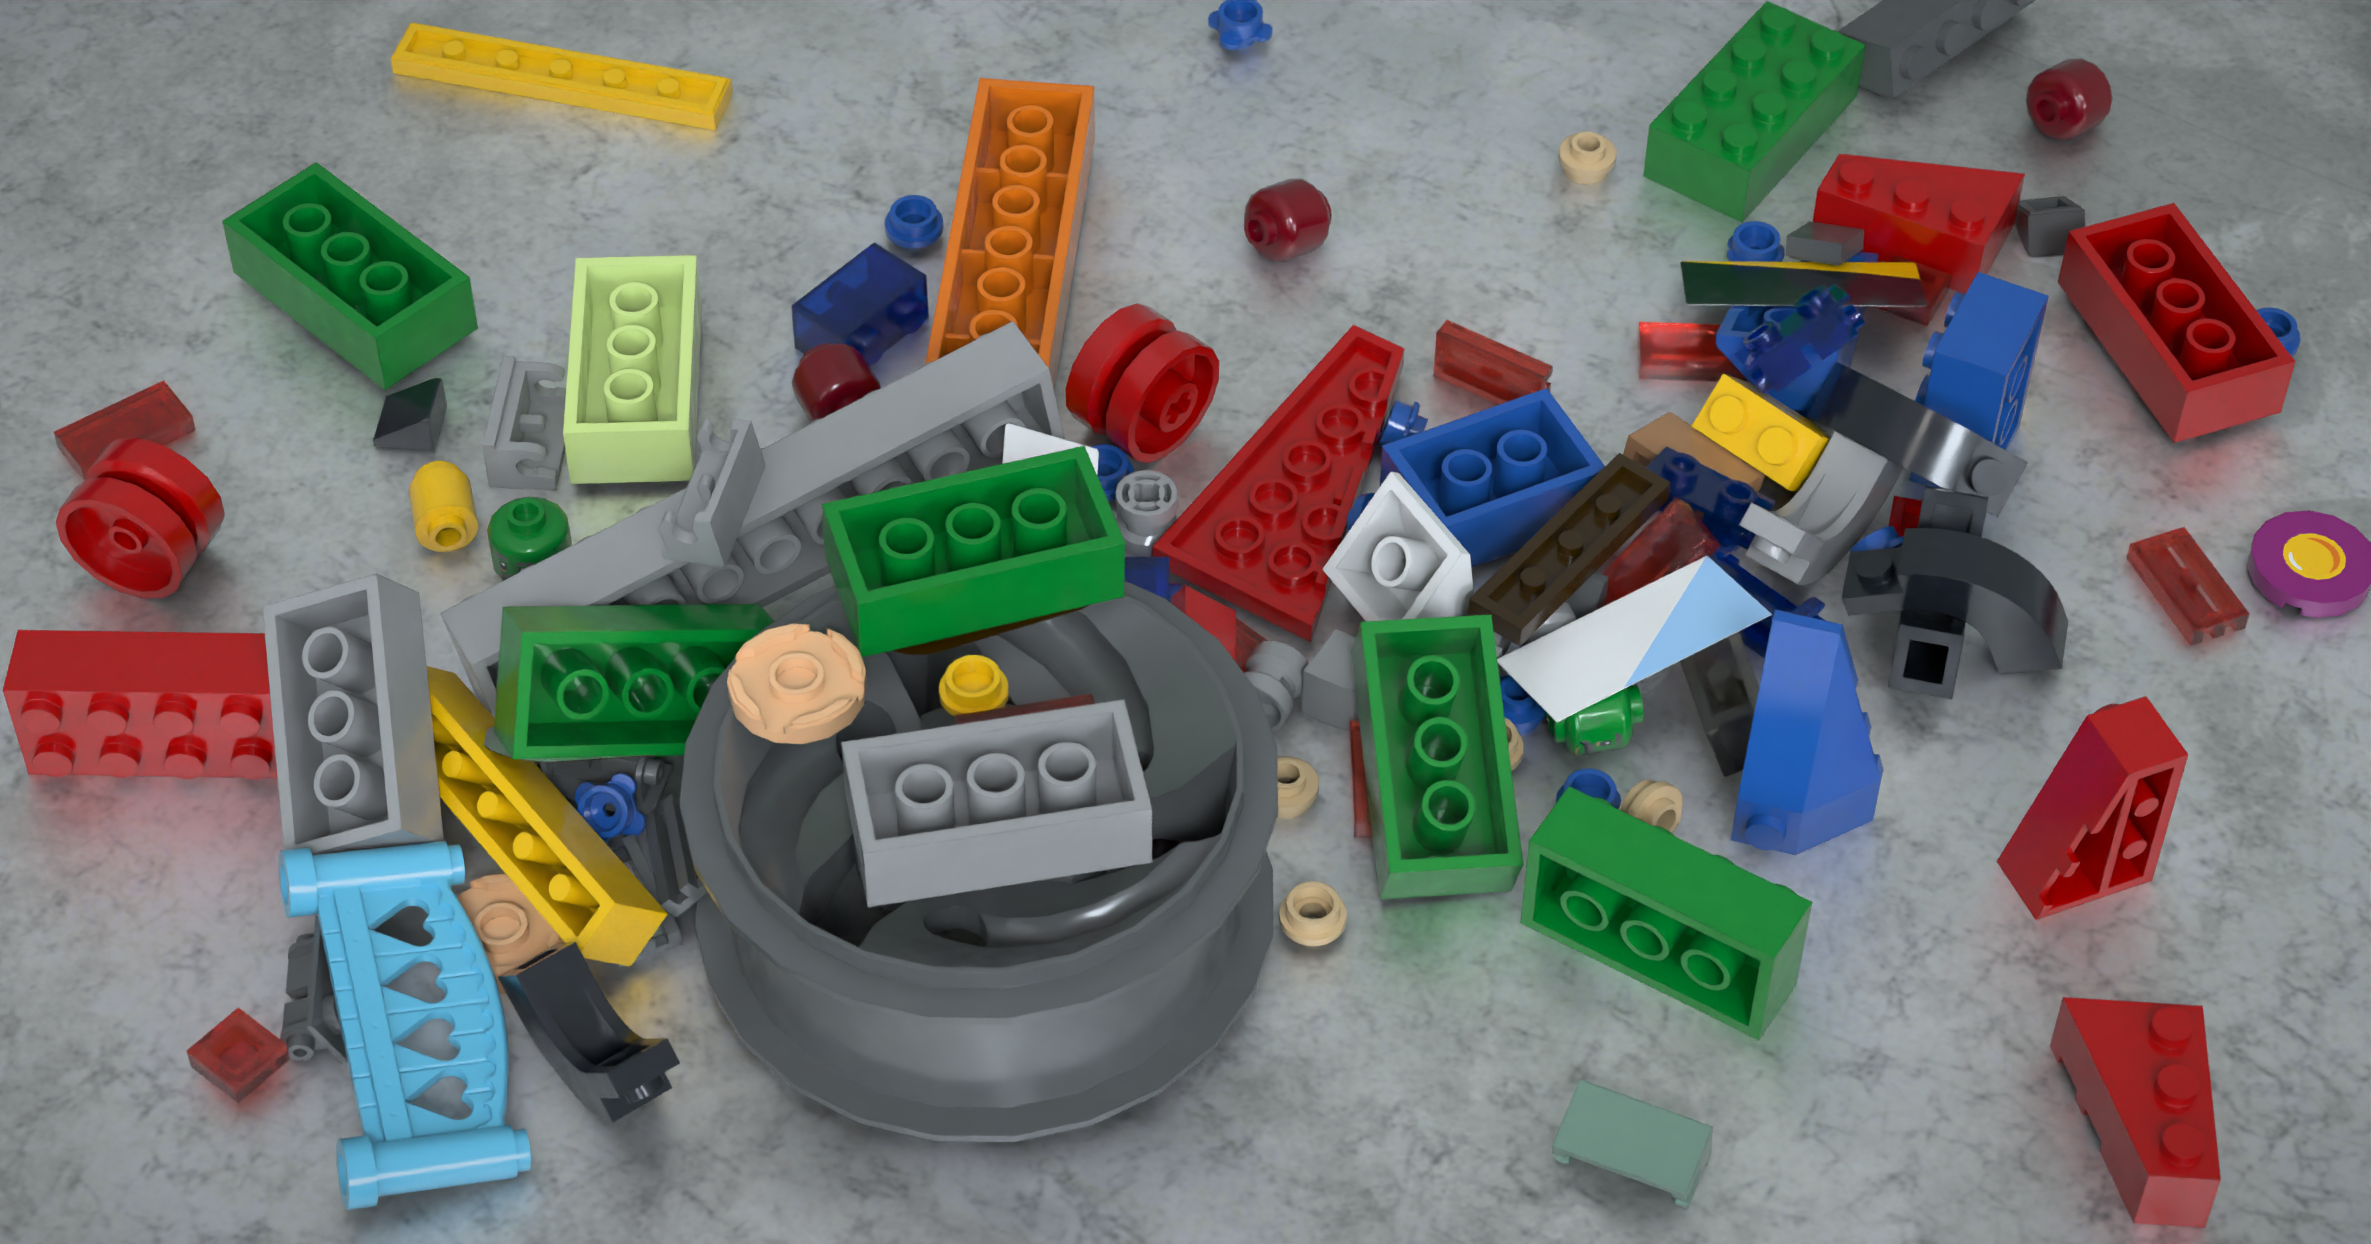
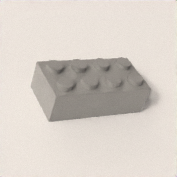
M376 573L262 606L284 850L309 847L312 855L444 841L419 592Z
M1124 700L841 742L846 799L868 907L1152 863V807Z

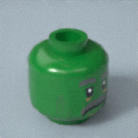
M529 496L517 498L502 505L491 516L487 528L493 568L502 581L518 574L524 568L535 565L572 546L567 515L558 504L545 498Z
M1634 684L1559 722H1556L1547 712L1546 718L1554 744L1563 743L1570 754L1585 756L1625 748L1632 739L1633 724L1644 722V709L1639 687L1637 684Z

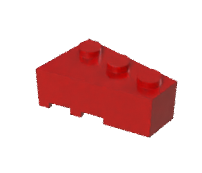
M1838 154L1817 189L1812 222L1864 229V248L1860 252L1879 254L1878 262L1915 263L1920 279L1966 294L1977 272L1987 275L2015 225L2025 173Z
M2147 696L2120 705L2116 703L2108 704L2086 716L1999 856L1997 863L2035 920L2153 880L2189 754Z
M2063 997L2050 1048L2057 1062H2064L2074 1083L2076 1103L2082 1115L2088 1114L2102 1143L2099 1151L2133 1223L2205 1228L2221 1182L2203 1006Z

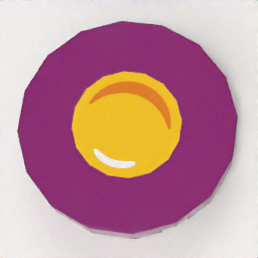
M2309 510L2285 512L2267 520L2254 534L2247 568L2254 586L2275 605L2284 609L2285 603L2293 607L2301 608L2299 615L2314 618L2340 616L2358 608L2367 598L2368 592L2371 589V542L2355 526L2333 515Z

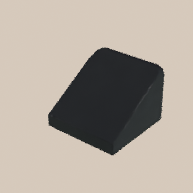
M442 378L430 379L386 396L373 438L374 446L435 451L447 409Z

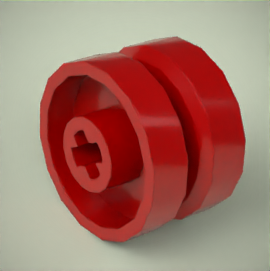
M1138 303L1119 309L1104 320L1084 343L1072 365L1065 387L1066 407L1074 419L1095 433L1107 435L1115 447L1121 449L1135 461L1151 463L1165 458L1182 445L1200 424L1213 400L1219 381V359L1211 347L1189 333L1178 331L1172 321L1151 307Z
M140 438L117 439L104 447L88 469L85 481L74 488L60 507L55 523L60 541L74 561L95 579L118 592L138 598L162 599L179 589L193 569L197 555L206 550L220 530L225 513L221 496L209 478L187 458L164 445Z

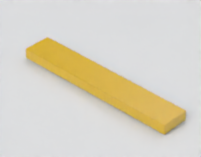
M412 22L409 24L391 57L393 74L716 131L733 95L731 78Z

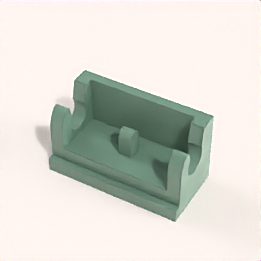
M1580 1079L1552 1144V1153L1556 1155V1161L1569 1165L1573 1157L1670 1192L1672 1197L1675 1198L1674 1204L1688 1208L1711 1156L1713 1126Z

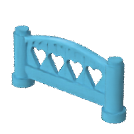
M446 841L319 855H312L309 847L280 850L278 858L279 885L286 917L316 915V913L318 915L363 1136L340 1138L337 1140V1174L344 1208L352 1210L374 1207L377 1205L378 1197L511 1179L516 1178L518 1172L529 1171L531 1168V1151L527 1132L525 1129L513 1130L510 1125H505L504 1121L508 1098L509 1054L506 1022L498 985L482 942L465 909L452 891L453 885H462L465 880L464 858L461 846L459 844L447 845ZM418 906L428 914L427 919L423 923V929L432 935L433 941L426 946H414L376 932L374 929L403 908ZM431 962L440 969L441 973L436 978L435 984L445 992L446 997L438 1003H427L389 989L386 986L415 964ZM439 1018L448 1021L452 1025L453 1031L449 1035L448 1042L458 1050L459 1054L453 1060L440 1061L397 1044L427 1021ZM452 1076L461 1079L465 1083L466 1090L463 1092L461 1100L470 1107L472 1113L465 1119L453 1120L410 1104V1102L440 1079Z

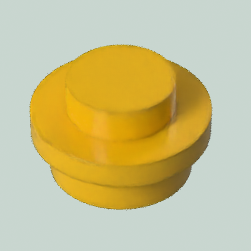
M967 655L956 659L949 665L939 683V698L943 708L952 716L962 720L978 721L996 715L1004 708L1009 696L1008 681L1004 673L994 661L980 655Z

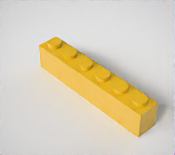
M427 666L440 798L565 943L576 942L584 958L631 967L668 913L533 761L513 760L485 747L486 731L494 726L495 718L461 679L453 672Z

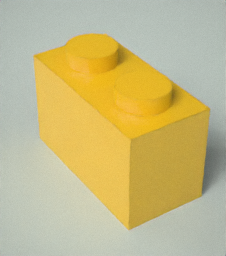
M1724 373L1692 424L1693 428L1784 488L1794 492H1798L1805 484L1832 437L1831 434L1752 383Z

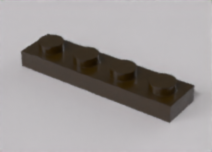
M1619 453L1469 598L1467 615H1492L1493 631L1520 647L1668 501L1671 482Z

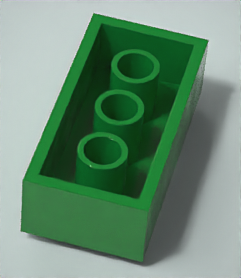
M1766 1L1649 125L1643 176L1743 223L1857 97L1866 45L1793 13L1786 8Z
M317 162L222 220L233 272L384 390L478 329L470 277Z
M1085 446L822 504L825 559L861 657L1124 597L1125 541Z
M759 604L505 606L502 608L494 733L513 760L629 755H684L687 738L712 684L736 658L735 655L743 644L775 621Z
M1492 615L1360 622L1351 655L1379 899L1512 891L1523 867V857Z
M1568 786L1529 840L1520 923L1760 1040L1797 985L1812 902L1797 895L1793 890L1784 885L1774 884L1736 866L1732 861L1723 856L1711 854L1675 837L1665 828L1652 826L1616 809L1604 799L1591 797Z

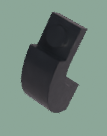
M1838 362L1835 363L1807 414L1813 420L1943 489L1989 497L1986 512L1996 517L2001 513L2028 464L2027 461L1982 438V436Z
M1925 486L1917 528L1955 530L1982 537L1989 497ZM1901 611L1888 688L1952 700L1965 637L1966 622L1954 616L1936 611Z
M1905 528L1902 547L1850 552L1841 598L1848 616L1907 610L1941 612L1968 623L1983 636L1990 648L1999 674L2062 669L2068 629V619L2058 593L2043 573L2016 552L1989 539L1940 528Z
M576 942L555 944L498 976L518 1016L545 1059L577 1099L599 1118L613 1123L672 1089L665 1072L680 1064V1061L668 1038H642L623 1022L601 991Z

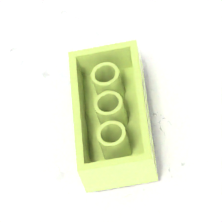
M697 255L575 259L563 426L570 484L690 481L695 469L702 320Z

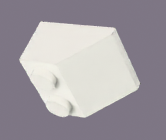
M1396 472L1389 473L1322 569L1365 621L1467 616L1469 598L1474 594L1470 554L1405 479Z

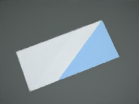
M1705 556L1498 658L1497 662L1556 722H1559L1772 614L1711 558Z

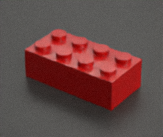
M2175 203L2069 231L2057 283L2173 443L2281 413L2295 360Z
M17 631L3 686V694L28 775H47L51 777L87 775L112 776L116 778L153 776L178 777L182 779L220 777L244 778L248 780L278 778L265 633Z

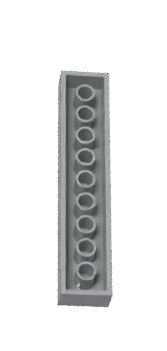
M1012 321L991 333L981 335L973 342L936 361L923 365L918 370L887 386L866 394L863 398L834 413L811 422L806 427L767 447L760 448L766 466L726 567L663 558L661 550L664 542L659 527L667 511H672L676 516L687 489L686 487L651 506L640 509L635 514L594 535L581 539L573 546L535 565L524 568L518 574L476 595L465 598L459 604L440 614L474 692L484 707L495 718L502 608L505 606L759 604L763 608L829 574L830 570L825 559L822 504L1002 464L1005 425L1008 423L1065 439L1050 370Z

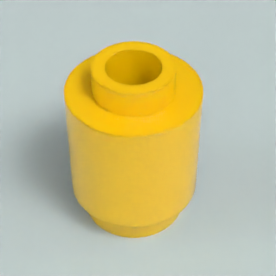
M433 461L420 467L409 486V499L417 540L425 548L436 552L455 551L465 547L475 538L478 532V520L469 478L459 467L447 461Z

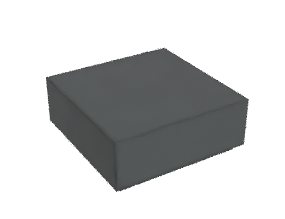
M1809 221L1787 235L1786 256H1790L1791 259L1841 265L1863 250L1864 229Z

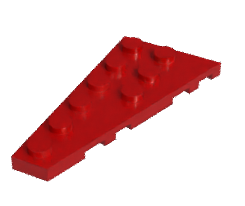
M1353 324L1153 545L1152 563L1312 642L1332 582L1322 569L1348 533V512L1351 508H1354L1357 497L1361 495L1404 365L1405 348Z

